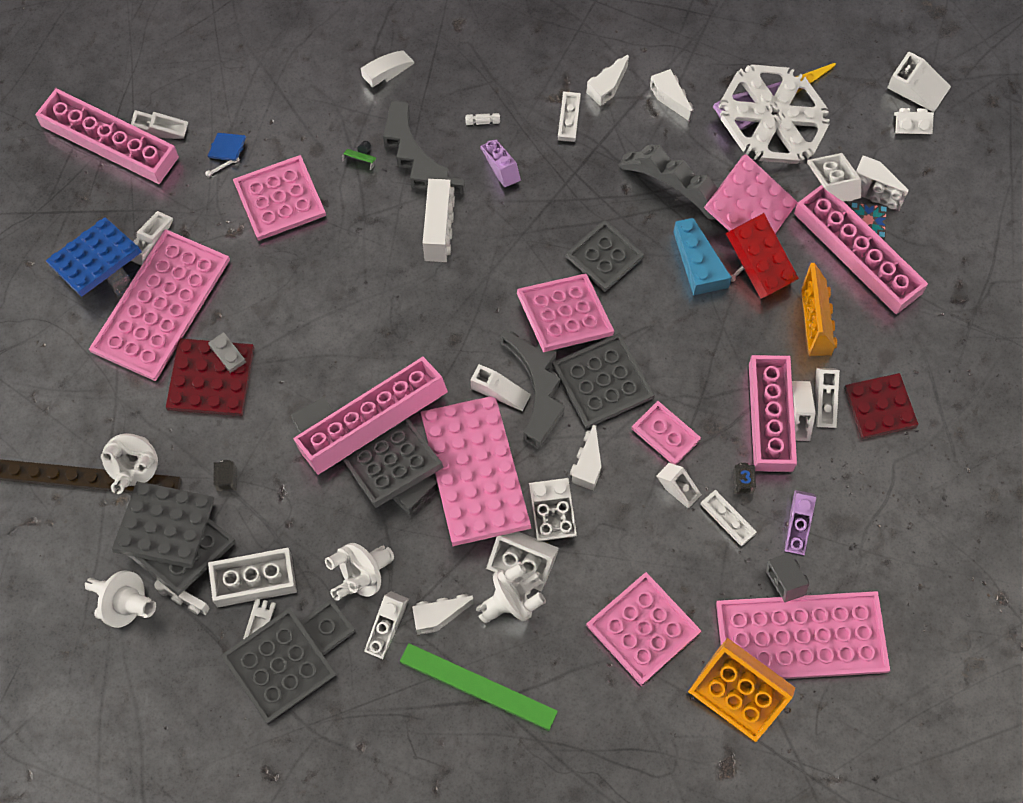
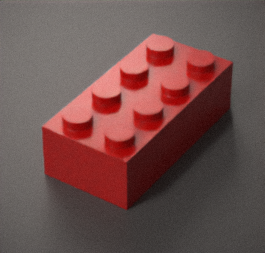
M764 213L726 233L760 299L799 279Z

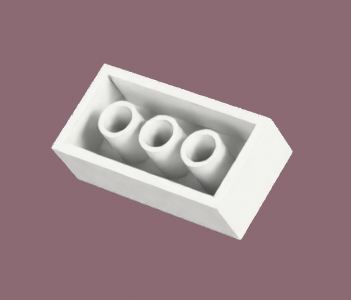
M428 179L423 233L425 261L447 262V255H451L450 239H452L451 225L454 218L455 196L454 187H451L450 180Z
M289 548L208 562L212 599L217 608L255 601L256 598L266 599L297 593L292 554Z

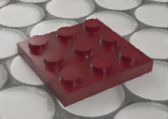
M900 373L845 385L844 389L861 439L916 428L919 425Z

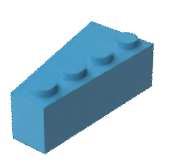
M694 218L676 221L674 236L693 296L729 288L732 277Z

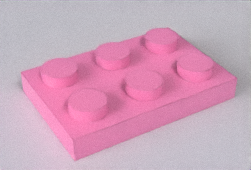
M659 401L632 426L634 432L665 459L675 465L701 440L698 434Z

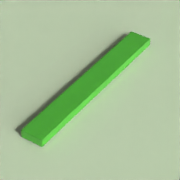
M408 643L400 660V663L548 731H550L558 713L557 710L410 643Z

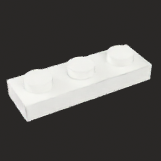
M563 92L558 140L571 142L576 140L581 93Z
M716 490L701 502L700 505L741 547L756 535L757 532Z

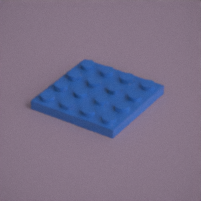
M105 217L96 222L87 231L82 232L79 237L67 243L61 250L52 254L46 262L82 297L142 253V251Z

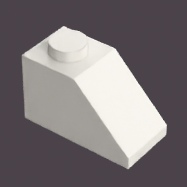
M668 463L657 475L665 490L687 508H690L702 495L681 466Z

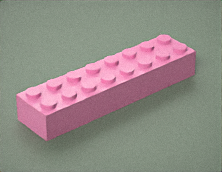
M57 88L35 114L42 127L157 184L161 183L179 158L174 145Z
M820 185L797 203L794 214L896 315L924 293L928 283L845 202L825 190L823 185Z
M421 357L293 439L303 457L319 475L440 398L448 391L442 376L424 357Z

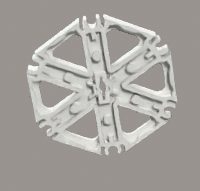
M748 65L745 68L746 73L742 69L739 72L737 71L719 103V108L726 110L720 113L721 121L743 152L746 147H748L747 155L750 151L755 152V160L761 155L759 161L802 163L805 159L804 156L809 159L814 155L829 126L830 119L823 118L828 115V108L806 77L800 81L802 74L798 77L793 76V69L788 74L789 68ZM761 73L779 74L783 80L774 96L761 79ZM741 83L754 102H741L733 99L732 95L738 84ZM803 88L814 101L815 106H791L790 103L797 90ZM735 120L759 122L752 137L748 138L743 135ZM794 125L817 127L818 131L813 141H805ZM775 132L790 153L771 152L768 149V144Z

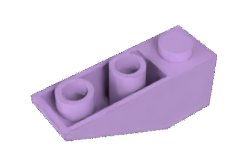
M497 140L488 141L480 146L496 177L504 187L521 181L516 161Z
M794 491L785 544L786 552L805 555L816 502L815 494Z

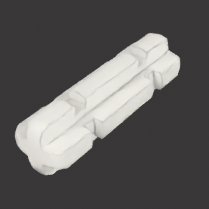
M490 113L475 114L476 116L467 114L465 117L466 125H473V123H476V125L490 124V122H493V124L500 123L499 113H492V115Z

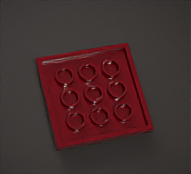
M180 338L174 360L166 409L170 411L243 417L254 345L233 343L244 357L246 363L230 373L209 346L208 342L210 341Z

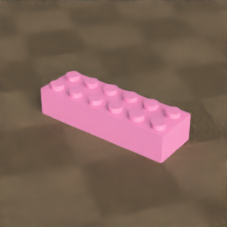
M752 355L749 362L754 471L793 472L797 465L790 356Z

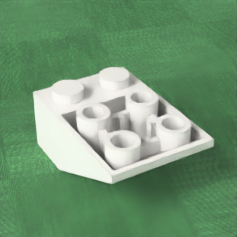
M908 52L892 75L887 88L935 112L951 86L923 58Z
M863 155L856 170V173L861 178V196L870 199L872 202L888 206L890 209L900 211L909 190L880 161Z
M569 479L529 483V495L537 541L577 536Z

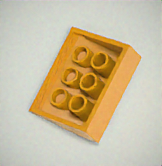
M811 263L801 288L809 356H829L837 348V338L833 335L835 321L831 319L833 305L829 303L831 289L827 287V280L817 265Z
M727 637L688 692L757 742L793 698L795 687Z

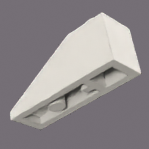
M816 368L817 427H837L840 370L836 368Z

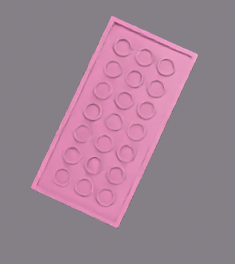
M165 229L90 346V352L156 381L177 348L180 338H183L229 263V256Z
M490 396L421 411L428 445L444 467L435 472L452 547L531 529L496 398Z
M878 591L806 595L788 602H784L782 597L722 600L716 602L720 644L722 645L728 637L783 679L890 672Z

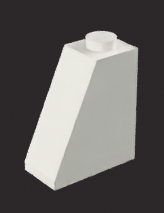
M792 381L795 440L810 441L816 414L810 381Z

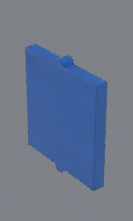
M217 133L214 142L211 143L212 147L208 153V158L237 161L240 151L243 150L246 136Z

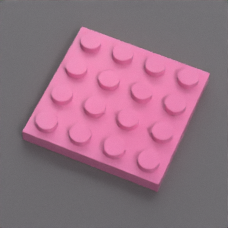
M745 154L704 208L728 231L764 213L776 234L798 202Z
M301 155L233 179L258 241L326 216V212Z
M586 273L517 289L519 300L543 352L613 336L614 329Z
M647 572L586 623V626L641 686L702 632Z

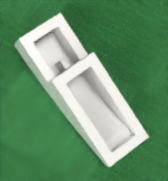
M404 51L393 52L361 68L362 77L374 87L384 79L388 82L413 65L414 61Z
M135 110L131 125L158 138L184 139L188 122L156 112L150 115Z
M157 211L137 231V238L133 242L140 248L142 253L131 261L140 265L144 263L165 229L169 230L173 222L172 217Z

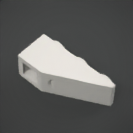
M628 55L617 59L612 66L606 67L599 75L590 78L587 82V94L599 106L614 97L628 67Z
M671 69L651 76L650 87L657 100L690 121L694 112L691 102H688L685 90L681 89L676 75H673Z
M480 364L470 380L472 390L488 397L492 396L496 400L521 411L524 410L531 396L530 393L498 372Z
M595 425L592 426L591 431L587 430L584 437L585 446L584 448L580 447L577 454L579 461L577 465L573 464L570 471L572 483L593 491L601 473Z
M392 591L384 595L364 652L381 659L384 658L403 617L409 598Z
M462 594L458 595L456 599L450 600L448 598H440L433 603L423 601L417 603L416 606H412L417 635L440 630L474 604L473 595Z

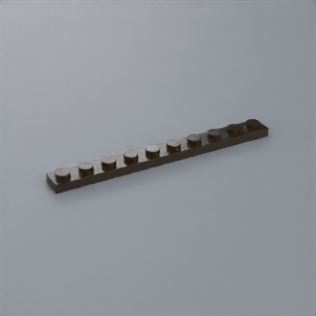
M0 459V480L104 491H112L111 485L115 482L105 469ZM154 474L146 483L180 490L182 479L177 476ZM135 486L125 487L123 492L133 493Z

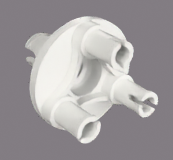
M126 433L113 437L105 445L101 454L106 472L115 480L111 485V490L115 493L118 489L117 494H121L125 487L135 486L137 481L143 483L149 481L155 474L158 466V457L153 446L145 437Z
M349 543L338 549L337 553L325 558L327 568L332 570L339 565L345 578L342 584L331 589L332 597H335V600L338 601L347 594L356 592L366 597L377 593L381 586L379 570L393 561L394 554L389 547L385 549L383 545L369 553L361 545Z
M518 562L508 570L500 569L493 574L496 590L492 597L476 608V611L481 610L483 612L479 615V618L484 623L490 622L503 613H512L521 621L531 618L532 611L546 603L544 596L539 592L531 598H527L532 589L544 583L543 577L535 581L541 574L535 572V574L527 579L517 582L515 579L526 573V568L521 562Z
M127 570L119 571L107 581L89 578L87 581L92 584L85 583L86 590L96 592L99 595L95 617L111 627L119 628L126 626L137 615L144 616V618L150 617L156 610V602L151 601L149 597H145L143 581L134 572Z

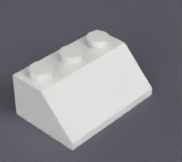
M843 153L807 160L808 165L825 190L843 202L861 198V178Z
M521 532L497 536L486 569L493 572L500 569L508 570L518 562H521L526 568V573L515 580L519 582L532 576L535 572H539L541 576L536 578L535 581L543 577L544 583L534 589L542 591L559 548L543 541H537L536 538Z

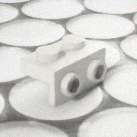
M900 108L899 112H894V116H896L895 134H932L934 112H928V109H917V112H910V108Z

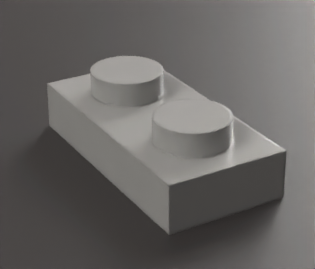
M224 332L208 342L211 349L230 373L246 363L244 357Z

